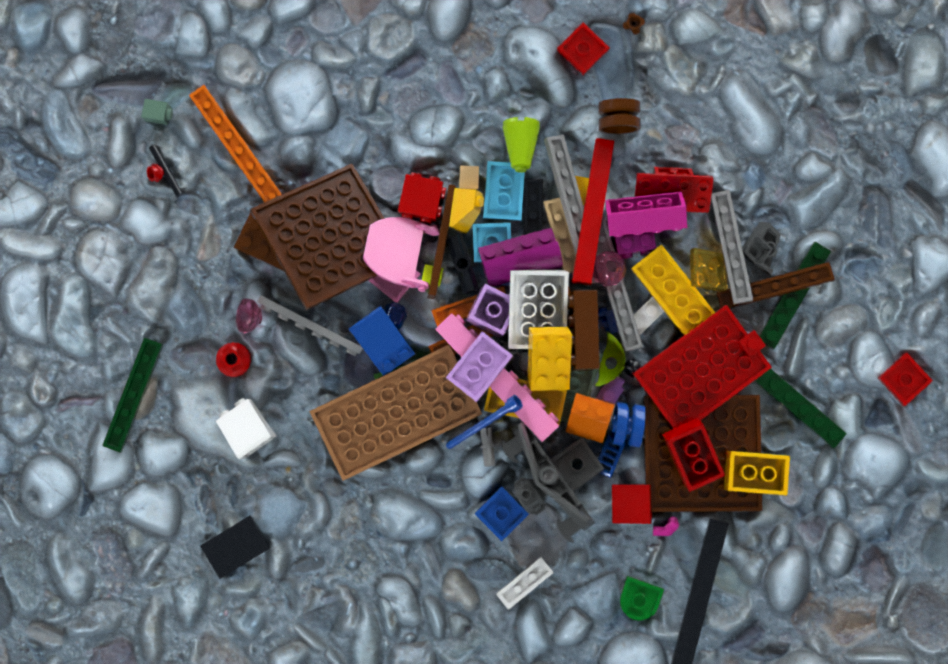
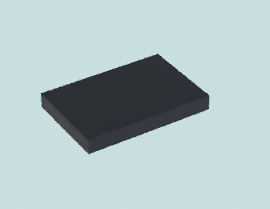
M251 515L200 545L219 579L270 549L269 544Z

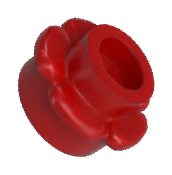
M152 164L147 167L148 179L159 182L164 175L162 167L158 164Z

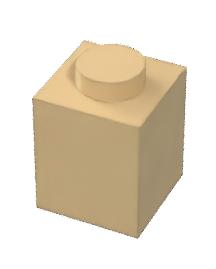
M460 166L459 188L478 190L479 166Z

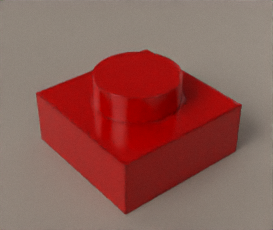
M752 330L737 341L748 357H752L766 346L755 330Z

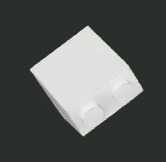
M242 398L234 404L235 408L231 411L228 409L218 415L220 418L216 420L238 459H246L277 437L252 400Z

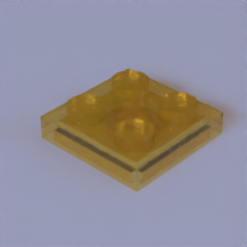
M692 248L690 250L691 286L719 292L726 291L727 272L723 254Z

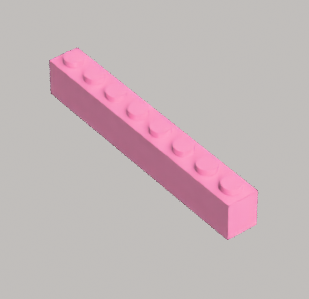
M450 314L435 330L462 357L479 335L472 328L468 331L464 326L466 322L459 314L456 317ZM504 368L489 387L504 402H507V399L513 395L518 396L523 408L514 413L544 442L559 427L557 424L559 419L552 412L548 415L544 410L546 406L539 398L534 400L530 396L532 391L525 384L521 386L517 382L519 377L512 370L507 372Z

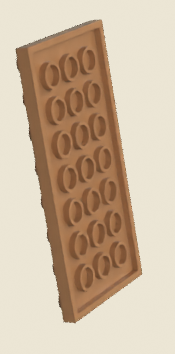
M450 345L309 411L343 481L482 415L477 402L446 378L458 363Z

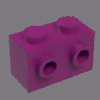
M645 232L641 235L626 234L622 237L613 238L616 257H622V259L632 258L634 254L647 256L656 249L653 232Z

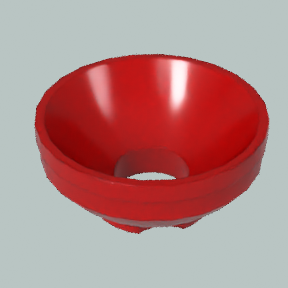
M227 343L217 352L216 365L224 375L238 377L249 369L251 354L240 343ZM231 353L237 356V362L233 365H229L226 361V357Z

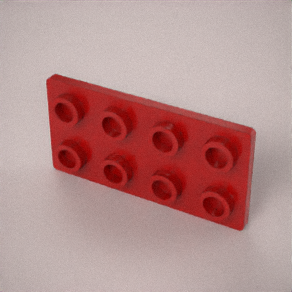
M654 167L653 173H637L634 197L682 192L686 212L709 213L713 176L694 175L692 168Z

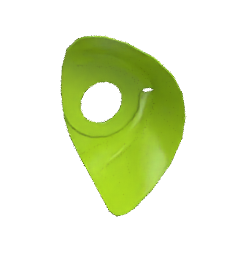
M610 333L607 334L608 342L600 363L599 380L595 386H602L611 382L621 374L625 367L624 350L619 341ZM610 357L617 360V365L614 369H608L605 365L606 360Z

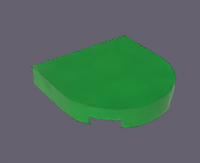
M627 576L620 595L621 609L633 620L642 621L648 619L656 613L664 588Z

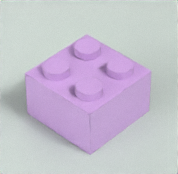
M484 284L480 288L465 321L498 338L502 337L509 325L510 296Z

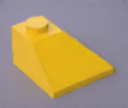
M454 188L449 226L461 233L467 234L480 214L481 207H483V194L474 189Z

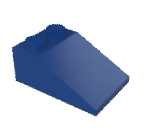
M381 306L349 328L383 376L415 354Z

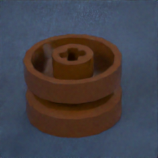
M615 98L599 102L598 114L602 116L599 119V131L606 134H628L639 131L641 129V119L636 115L640 113V101L629 98Z

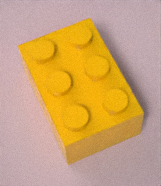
M529 327L527 383L531 391L570 390L572 333L568 327Z
M726 451L724 490L788 495L790 456Z

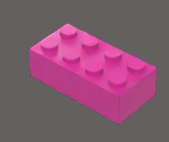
M682 192L605 200L609 236L622 237L626 234L641 235L645 232L660 233L663 230L679 231L682 228H687L686 205Z

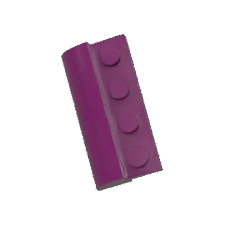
M552 227L478 248L487 283L491 287L510 282L511 270H554L563 267L560 247L555 239Z

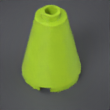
M518 117L506 119L503 121L502 128L511 168L515 169V172L518 173L526 172L531 167L540 131V122L529 117H524V121H518Z

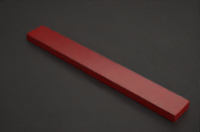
M596 138L572 283L590 286L592 283L614 140Z

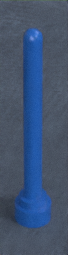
M516 395L511 396L503 407L448 441L446 447L452 449L508 412L519 411L523 408L521 400Z

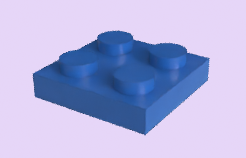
M502 486L474 513L501 542L529 515Z

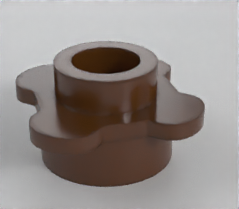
M630 13L628 20L623 23V28L637 35L640 33L641 26L645 24V20L635 13Z

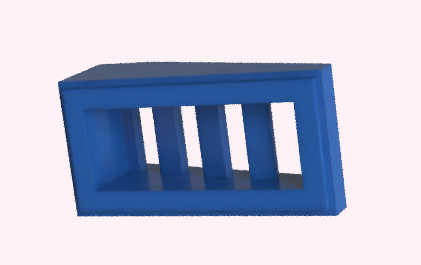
M607 435L597 459L600 463L610 467L609 471L605 469L600 474L611 478L625 443L622 446L618 445L619 448L615 449L608 445L611 442V436ZM606 449L615 452V457L606 453ZM603 457L612 459V464L603 460Z

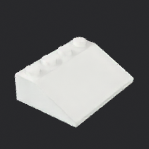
M510 271L508 349H528L529 327H567L568 271Z

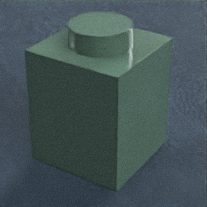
M145 99L141 117L146 122L168 125L169 120L173 116L171 106L167 102Z

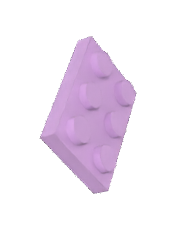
M481 332L446 378L478 402L513 355L484 332Z

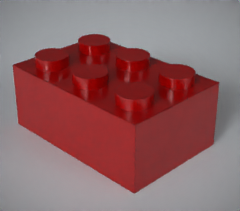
M698 418L662 434L681 480L689 492L725 476L704 424Z

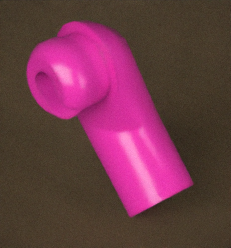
M672 516L668 518V523L665 526H653V536H671L679 528L678 518Z

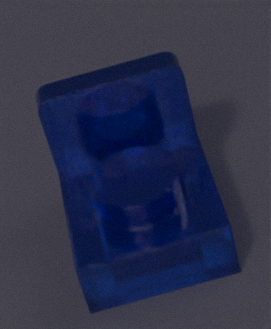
M607 307L598 309V318L604 317L605 319L602 320L604 331H608L610 334L617 333L618 328L613 310L607 311Z

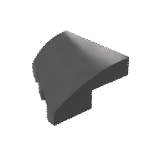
M759 222L742 247L744 257L760 270L771 275L773 273V269H770L772 258L776 257V247L781 234L769 222Z

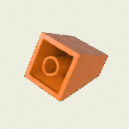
M576 393L566 433L603 444L614 404Z

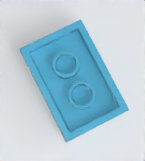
M487 161L483 219L521 221L525 172H515V169H512L511 164L507 162Z

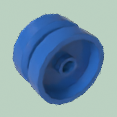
M616 403L611 425V442L613 445L622 446L627 436V442L630 447L639 448L641 446L645 425L644 405L634 404L629 415L627 403Z

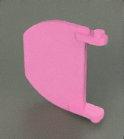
M390 217L376 221L369 226L363 259L368 267L379 277L391 283L418 288V291L425 292L429 288V283L414 278L423 233L432 236L439 235L438 226L434 224L429 226L426 223L402 217Z

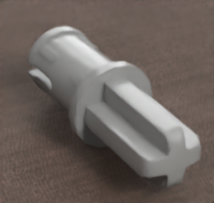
M483 428L480 430L482 442L480 449L483 451L484 466L490 467L495 465V445H493L492 428Z

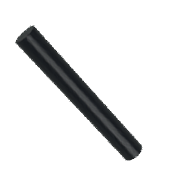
M150 146L149 150L157 164L162 167L164 176L176 197L183 195L157 146Z

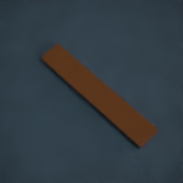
M451 184L448 185L427 299L434 300L437 293L451 217L454 188H456L455 185Z
M830 262L750 283L753 301L733 305L730 289L716 292L720 308L727 305L729 309L833 282L835 278Z

